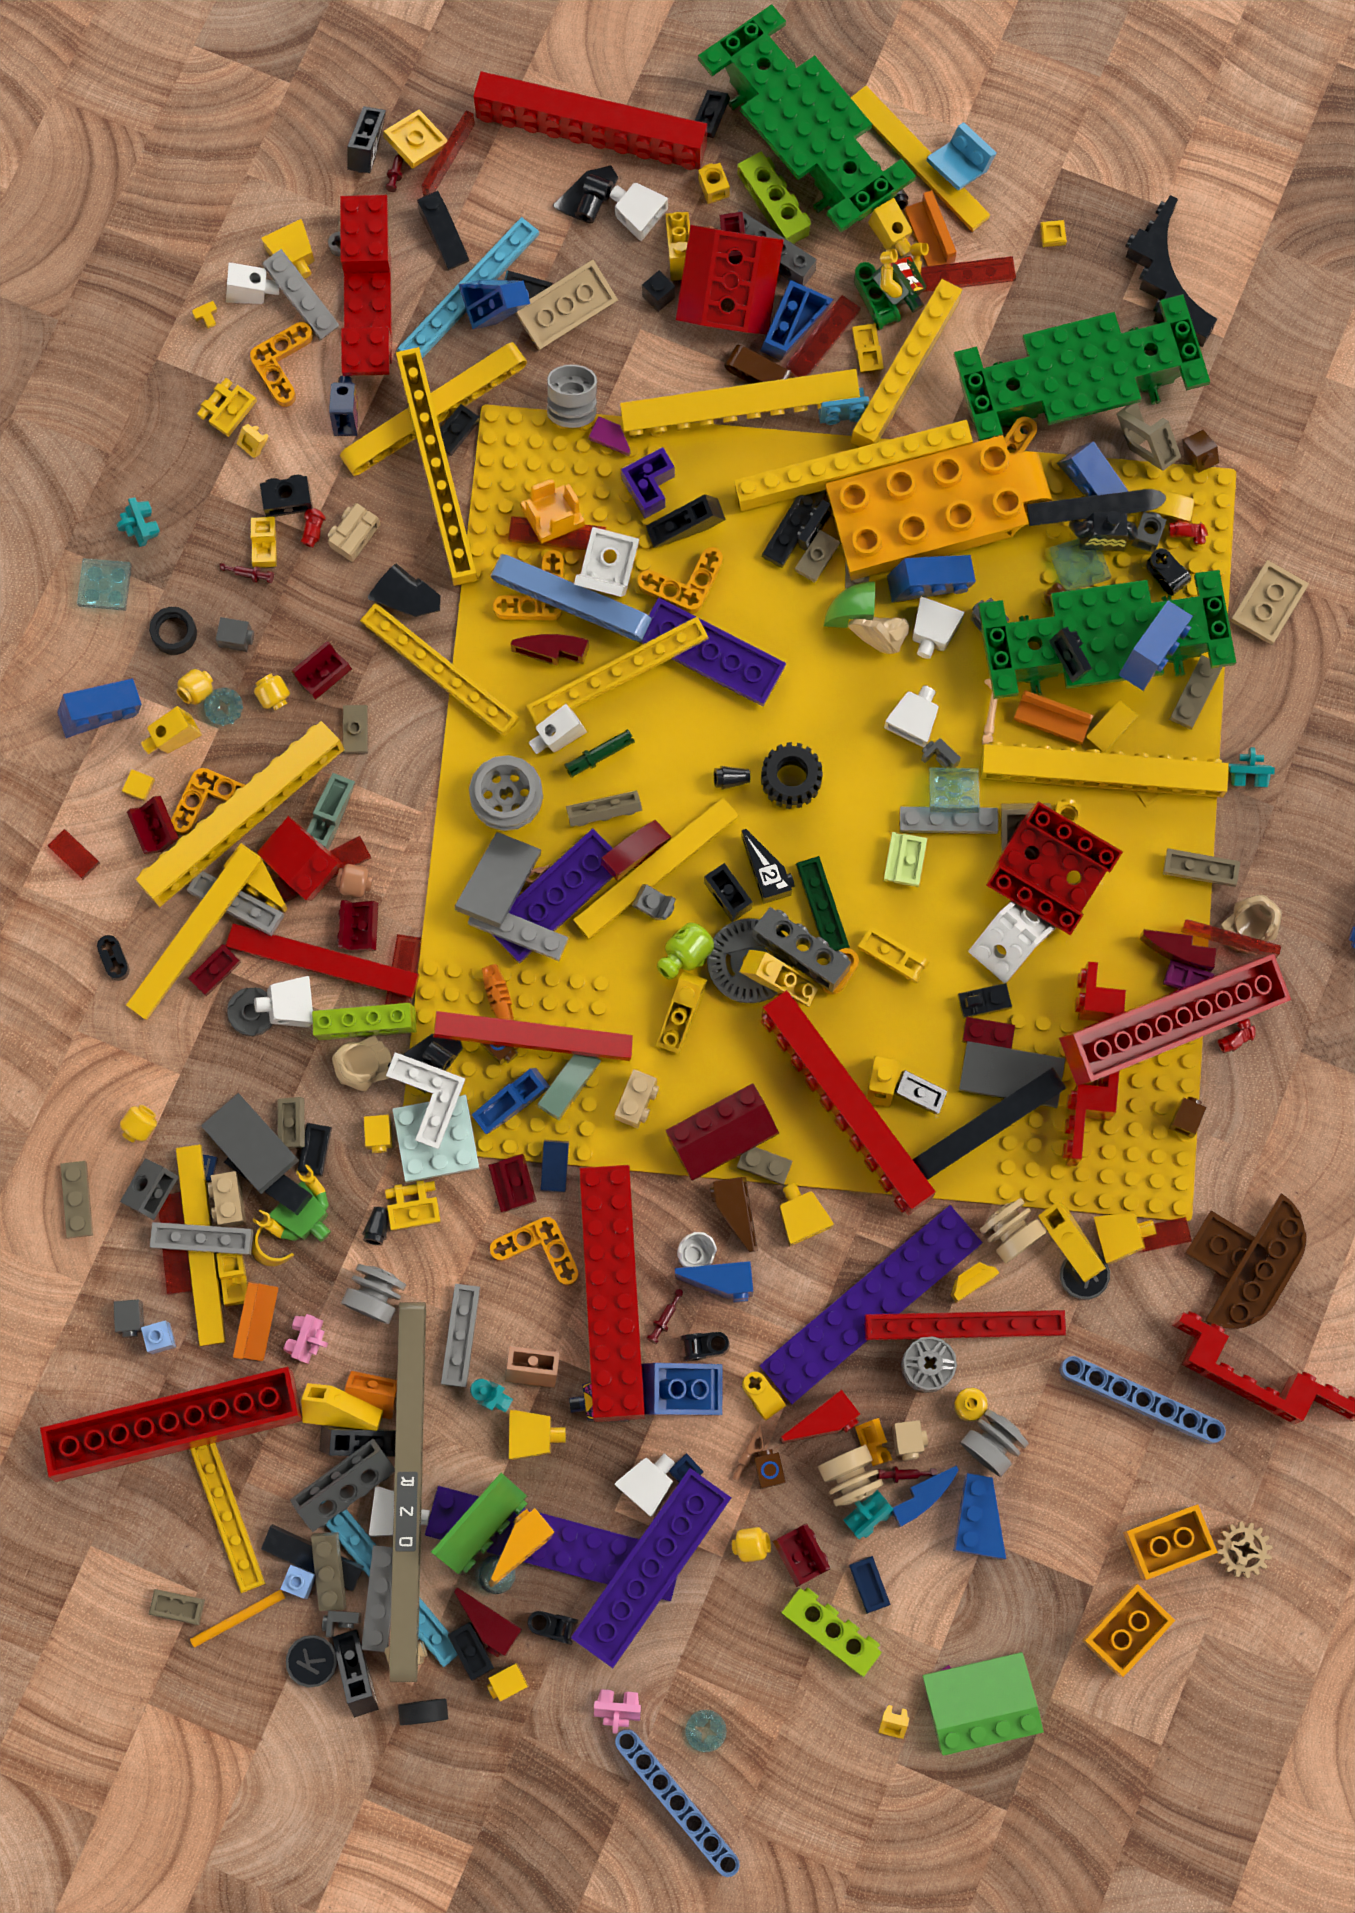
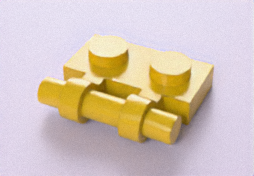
M225 378L221 384L218 383L214 387V392L209 399H205L202 402L197 416L204 420L208 414H212L213 416L209 419L210 425L229 437L255 405L257 399L239 385L231 392L228 389L233 383L228 378ZM221 398H225V401L219 408L215 406Z
M424 1180L416 1181L417 1184L407 1186L399 1184L394 1185V1188L385 1189L386 1199L396 1198L397 1204L387 1205L391 1231L441 1223L437 1197L427 1198L426 1192L436 1191L434 1181L424 1182ZM418 1194L419 1200L405 1202L404 1196Z

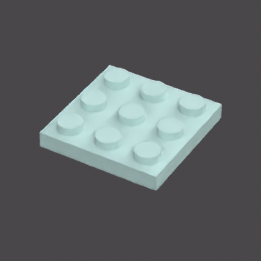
M466 1095L459 1096L439 1149L415 1141L429 1102L393 1108L406 1183L480 1169Z

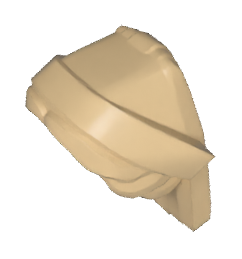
M874 617L873 620L854 619L848 624V627L861 640L886 654H894L900 651V647L909 630V625L905 618Z
M1256 895L1237 902L1234 906V913L1221 924V929L1224 932L1223 936L1227 940L1226 943L1236 952L1240 951L1245 955L1247 953L1252 956L1257 955L1267 941L1276 939L1282 913L1280 908L1265 895Z
M375 1035L361 1042L345 1043L332 1057L334 1071L340 1084L366 1092L372 1083L390 1078L386 1074L389 1069L388 1064L392 1061V1054Z

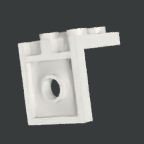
M592 527L581 574L576 575L574 585L620 597L626 595L640 539ZM612 549L616 552L617 559L614 563H607L604 560L603 556L606 550Z
M1011 901L997 914L968 952L1003 983H1007L1032 951L1057 927ZM997 945H1002L1006 949V955L998 952Z

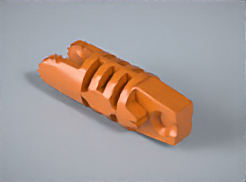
M492 964L482 968L484 987L491 1011H494L497 1019L514 1020L511 1008L512 1001L506 981L498 965Z

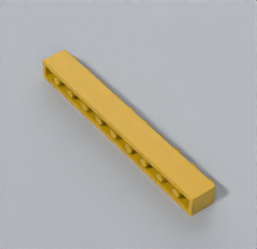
M417 347L396 352L397 363L453 585L477 581L476 570L420 349Z
M851 369L620 403L624 433L629 432V436L643 435V430L652 429L653 433L667 431V426L676 425V429L690 428V423L699 422L700 426L714 424L716 419H723V423L738 421L737 416L747 415V419L760 418L761 413L770 412L771 416L785 414V409L794 408V413L808 411V406L817 405V408L821 409L822 402L859 398L860 392L857 370Z
M963 420L735 479V490L742 512L796 498L800 495L804 496L826 490L825 483L972 444L973 440L968 422Z
M322 721L310 727L302 738L291 743L288 750L282 755L275 757L262 772L256 773L248 784L243 788L237 789L228 801L218 805L208 818L198 822L195 829L188 835L182 836L176 845L169 851L163 852L155 863L150 867L144 868L136 878L138 884L161 907L345 749L340 739Z
M989 742V744H984L982 750L981 779L1223 798L1228 788L1229 763H1222L1220 759L1198 761L1195 757H1184L1182 760L1173 759V756L1160 755L1159 758L1149 757L1146 753H1136L1134 756L1125 755L1121 751H1112L1110 754L1100 753L1096 749L1080 752L1071 747L1054 750L1046 745L1029 748L1026 744L1020 743L1013 744V746H1003L1001 742Z

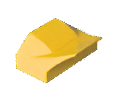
M978 1262L958 1276L954 1282L951 1297L955 1303H958L998 1276L999 1271L996 1267Z

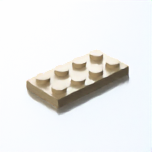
M591 260L529 299L531 304L516 312V315L539 351L612 305L618 299L595 261Z

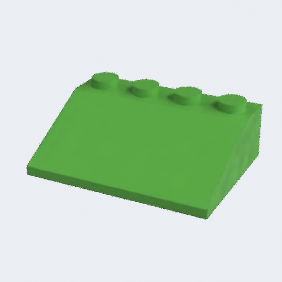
M500 1473L431 1552L457 1574H461L462 1571L467 1574L476 1564L474 1560L479 1552L484 1554L494 1543L490 1539L497 1532L501 1535L510 1525L508 1519L515 1512L518 1515L528 1503L525 1500L528 1496L504 1474Z
M1023 1652L922 1675L939 1751L943 1756L1044 1732Z

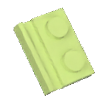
M892 832L884 881L919 887L927 838Z

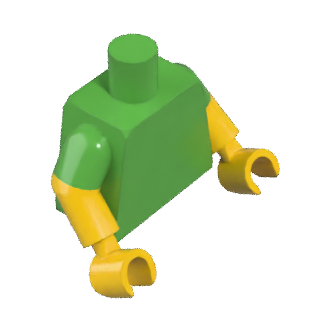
M305 1165L308 1169V1173L305 1176L300 1175L298 1170L296 1172L301 1180L298 1185L310 1192L313 1197L299 1215H295L279 1204L270 1214L259 1210L264 1215V1218L260 1222L253 1218V1222L261 1227H265L266 1230L278 1238L292 1241L299 1238L305 1240L312 1233L322 1242L331 1233V1230L322 1223L328 1217L326 1212L329 1206L325 1188L313 1176L310 1166Z

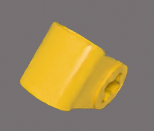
M751 1372L744 1377L742 1388L765 1421L786 1407L780 1395L761 1373ZM750 1377L753 1380L757 1378L760 1380L758 1384L759 1390L749 1388L748 1385L751 1383Z

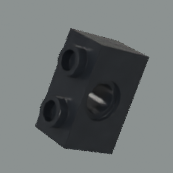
M297 474L290 476L288 479L279 480L271 478L260 483L263 510L266 517L302 513L308 509H313L310 484L307 476ZM286 491L292 492L288 498L281 497L282 493Z
M725 863L704 876V884L731 922L752 909V900Z

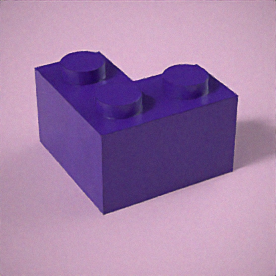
M662 447L622 468L621 478L644 519L666 508L665 496L660 490L659 485L675 477V467Z

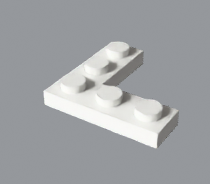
M395 1052L386 1076L432 1093L415 1141L439 1149L465 1078Z

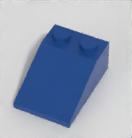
M751 1261L675 1268V1279L723 1298L733 1299V1303L747 1302L749 1297H753Z
M642 1364L645 1415H722L723 1364Z

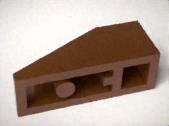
M746 1177L714 1181L713 1187L710 1188L712 1202H716L717 1208L749 1252L758 1251Z

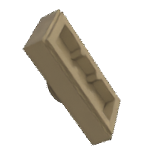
M819 530L795 567V572L815 583L839 547L840 541Z
M343 705L344 754H368L367 705Z
M154 1589L148 1615L200 1625L205 1599Z

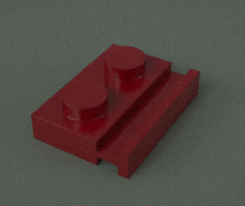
M523 1154L488 1165L501 1213L537 1202Z

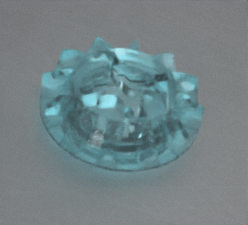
M218 688L206 698L204 703L205 714L213 723L224 726L226 724H233L235 720L241 717L243 703L236 691L230 688ZM219 699L225 704L230 703V706L227 707L229 714L224 713L223 710L218 711L220 708Z
M700 1710L689 1718L685 1729L686 1738L689 1744L698 1751H714L723 1744L726 1738L727 1728L725 1721L718 1713L712 1710ZM708 1720H711L710 1729L717 1736L708 1735L704 1742H701L702 1733L695 1726L704 1727Z

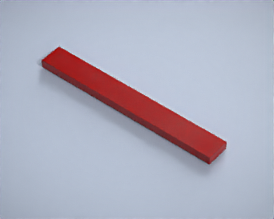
M234 923L225 945L228 949L413 999L420 977L419 974L282 936L274 934L270 936L260 930Z
M436 1011L433 1036L436 1038L630 1061L632 1057L633 1035Z
M1065 1310L864 1315L865 1340H908L923 1337L952 1339L1066 1336Z

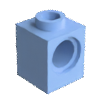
M166 1320L141 1327L148 1353L155 1354L176 1348L171 1324Z
M290 1565L280 1589L300 1598L308 1599L316 1580L315 1574Z

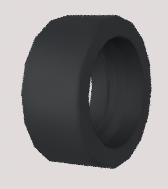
M163 608L150 621L149 632L151 639L156 647L166 654L178 655L185 653L196 641L197 628L190 614L182 608ZM179 618L187 626L185 638L174 644L164 642L160 638V626L168 619Z
M445 1698L398 1705L401 1726L449 1719L447 1699Z

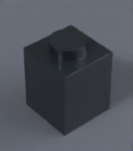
M658 270L642 284V297L659 312L675 298V285Z

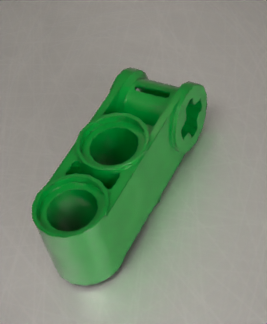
M862 262L855 268L854 284L872 317L873 323H876V328L880 331L887 324L894 321L900 322L901 316L897 306L892 304L873 279L872 274L876 271L874 265L869 262ZM867 274L870 276V278L863 279L860 277V275ZM875 293L880 295L881 297L879 299H873L870 295Z

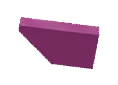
M598 416L589 435V440L630 456V448L621 426Z
M1170 960L1163 985L1179 990L1212 977L1215 974Z

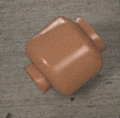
M346 864L343 869H339L336 887L339 888L342 895L362 898L365 891L370 892L373 878L369 877V871L366 867Z

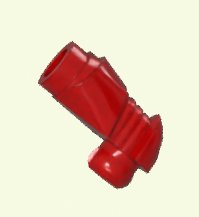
M316 508L308 509L304 513L306 524L300 542L310 548H313L319 542L322 523L326 521L325 515Z
M1178 520V522L1169 523L1170 538L1193 537L1195 545L1206 543L1205 536H1208V531L1202 522L1193 524Z
M1248 1018L1237 1023L1240 1030L1218 1039L1219 1047L1223 1053L1234 1052L1248 1040H1254L1256 1035L1255 1025H1251Z

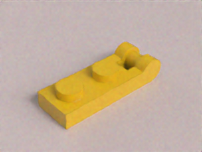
M870 926L858 945V949L905 976V978L913 983L918 982L922 969H926L929 964L926 958ZM908 959L914 962L911 969L905 966Z

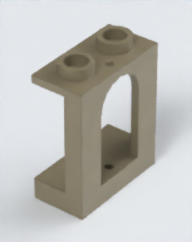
M1137 403L1126 406L1116 414L1129 450L1162 471L1181 458L1169 421L1162 418L1150 427L1144 423ZM1147 440L1151 452L1140 446V444Z

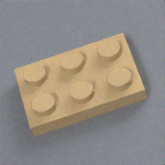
M1267 560L1231 619V622L1273 645L1309 583Z

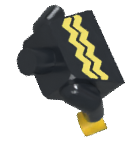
M1111 511L1110 513L1094 512L1082 522L1079 520L1063 522V525L1069 526L1072 532L1079 538L1080 550L1124 552L1127 540H1135L1138 536L1136 515L1127 516L1125 513H1118L1116 511Z

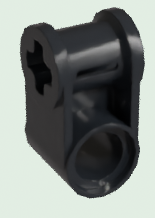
M1160 548L1151 554L1146 564L1147 570L1168 595L1174 596L1191 582L1189 572L1178 563L1168 550Z
M722 1332L694 1333L681 1336L685 1348L684 1362L723 1356L730 1349L729 1339ZM717 1337L725 1340V1347L720 1351H716L711 1347L712 1341ZM692 1342H694L695 1353H693Z
M536 1611L529 1616L528 1627L533 1633L572 1645L571 1636L574 1625L578 1623V1619L544 1611ZM536 1615H542L546 1618L547 1625L542 1630H536L532 1626V1619ZM566 1623L565 1632H564V1635L562 1636L561 1634H562L563 1626H564V1624Z

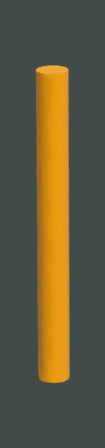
M283 1590L276 1591L190 1638L193 1647L195 1648L285 1599L286 1596Z

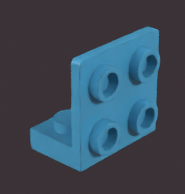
M963 122L958 125L951 141L930 154L926 161L951 185L960 190L988 171L997 152Z
M859 388V398L822 402L821 409H818L820 424L835 425L844 420L858 422L869 404V397H864L863 388Z

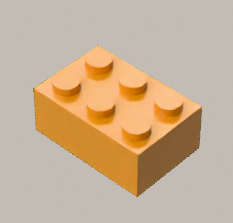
M1198 1504L1123 1532L1142 1581L1218 1553Z
M1133 1584L1081 1641L1117 1676L1124 1677L1176 1620L1141 1586Z

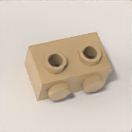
M633 1069L615 1112V1120L637 1129L641 1122L645 1123L650 1109H647L650 1099L655 1100L659 1090V1086H656L657 1078Z
M236 1171L211 1175L212 1182L208 1183L210 1198L214 1197L215 1207H211L213 1221L217 1222L220 1227L247 1224L240 1175Z
M920 1420L895 1423L892 1426L896 1457L902 1456V1461L919 1458V1454L923 1453L924 1448L928 1446L927 1433L921 1430Z

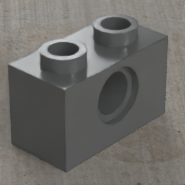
M145 1158L120 1202L138 1213L155 1220L179 1176Z

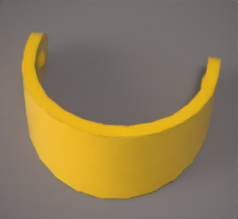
M260 1226L252 1241V1253L259 1263L275 1267L294 1257L293 1253L283 1258H271L264 1254L259 1247L258 1236L265 1227Z

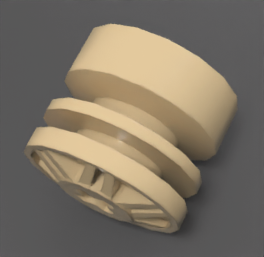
M1022 1198L1001 1207L980 1228L983 1235L992 1229L995 1231L987 1239L989 1243L999 1238L1003 1241L996 1252L1005 1264L1047 1233V1230L1038 1219L1029 1223L1025 1222L1024 1219L1031 1212L1030 1208L1020 1214L1017 1210L1025 1204Z
M866 1445L818 1466L824 1482L836 1480L838 1483L829 1491L830 1495L839 1491L843 1494L842 1497L833 1501L835 1507L860 1501L873 1495L877 1489L884 1485L882 1479L870 1483L869 1478L878 1474V1470L866 1472L864 1469L873 1460Z

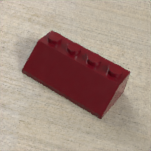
M753 1083L665 1130L671 1146L692 1181L779 1134L764 1100Z

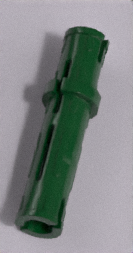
M626 729L594 749L583 751V755L564 764L565 769H568L569 776L573 778L588 768H595L598 762L635 743L634 738H631L633 737L632 734Z

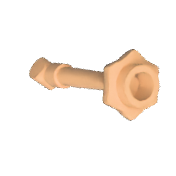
M986 679L985 684L992 690L991 680ZM993 692L987 723L984 728L983 745L993 741L992 734L994 733L997 699L993 698Z

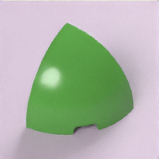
M875 582L858 583L842 591L829 606L824 619V627L847 628L849 619L873 620Z

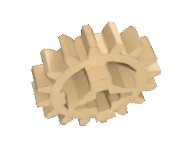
M1238 1522L1237 1529L1233 1524L1229 1525L1230 1532L1221 1531L1224 1539L1216 1541L1221 1546V1549L1217 1550L1218 1553L1216 1554L1223 1557L1219 1560V1564H1227L1226 1572L1235 1570L1234 1577H1239L1241 1572H1243L1245 1578H1250V1571L1255 1576L1259 1575V1567L1267 1568L1264 1560L1272 1559L1267 1554V1550L1273 1549V1547L1265 1543L1270 1537H1262L1260 1535L1263 1530L1261 1527L1253 1530L1254 1523H1249L1245 1528L1243 1522ZM1243 1532L1240 1540H1230L1235 1534ZM1254 1537L1258 1541L1260 1549L1255 1546L1253 1542ZM1246 1544V1549L1253 1553L1242 1556V1551L1235 1547ZM1228 1551L1232 1552L1235 1558L1234 1563L1230 1559ZM1252 1558L1258 1559L1252 1566L1245 1567L1248 1560Z

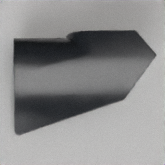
M611 165L586 171L553 206L558 211L586 223H594L603 201H607L610 198V193L617 183L618 176Z
M396 563L378 581L368 595V600L413 617L439 612L441 595L421 579H415Z
M431 1034L402 1054L447 1071L463 1047L460 1040L433 1037L434 1034ZM417 1088L418 1090L426 1094L427 1091Z

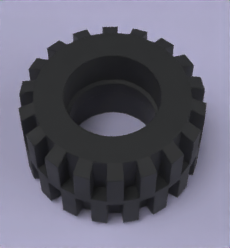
M792 742L786 744V747H783L782 744L778 745L775 751L772 749L768 757H765L761 772V785H763L764 793L768 794V799L771 802L773 800L777 801V806L781 807L782 804H785L787 809H791L792 805L800 808L803 803L807 805L811 802V798L817 796L818 790L821 787L823 772L822 764L818 762L817 754L811 753V748L807 746L804 749L801 743H797V746H792ZM795 765L805 772L806 780L798 786H787L778 779L777 773L784 766Z

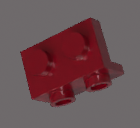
M326 641L296 666L292 673L299 684L316 700L350 672L352 668L335 651L332 644Z
M153 796L141 807L130 808L127 811L144 854L163 852L179 839L161 796Z
M341 900L338 912L340 919L339 932L337 935L339 948L351 953L376 951L378 902H350L348 900Z
M807 1523L772 1541L796 1587L830 1570L828 1558L821 1551L816 1541V1535Z

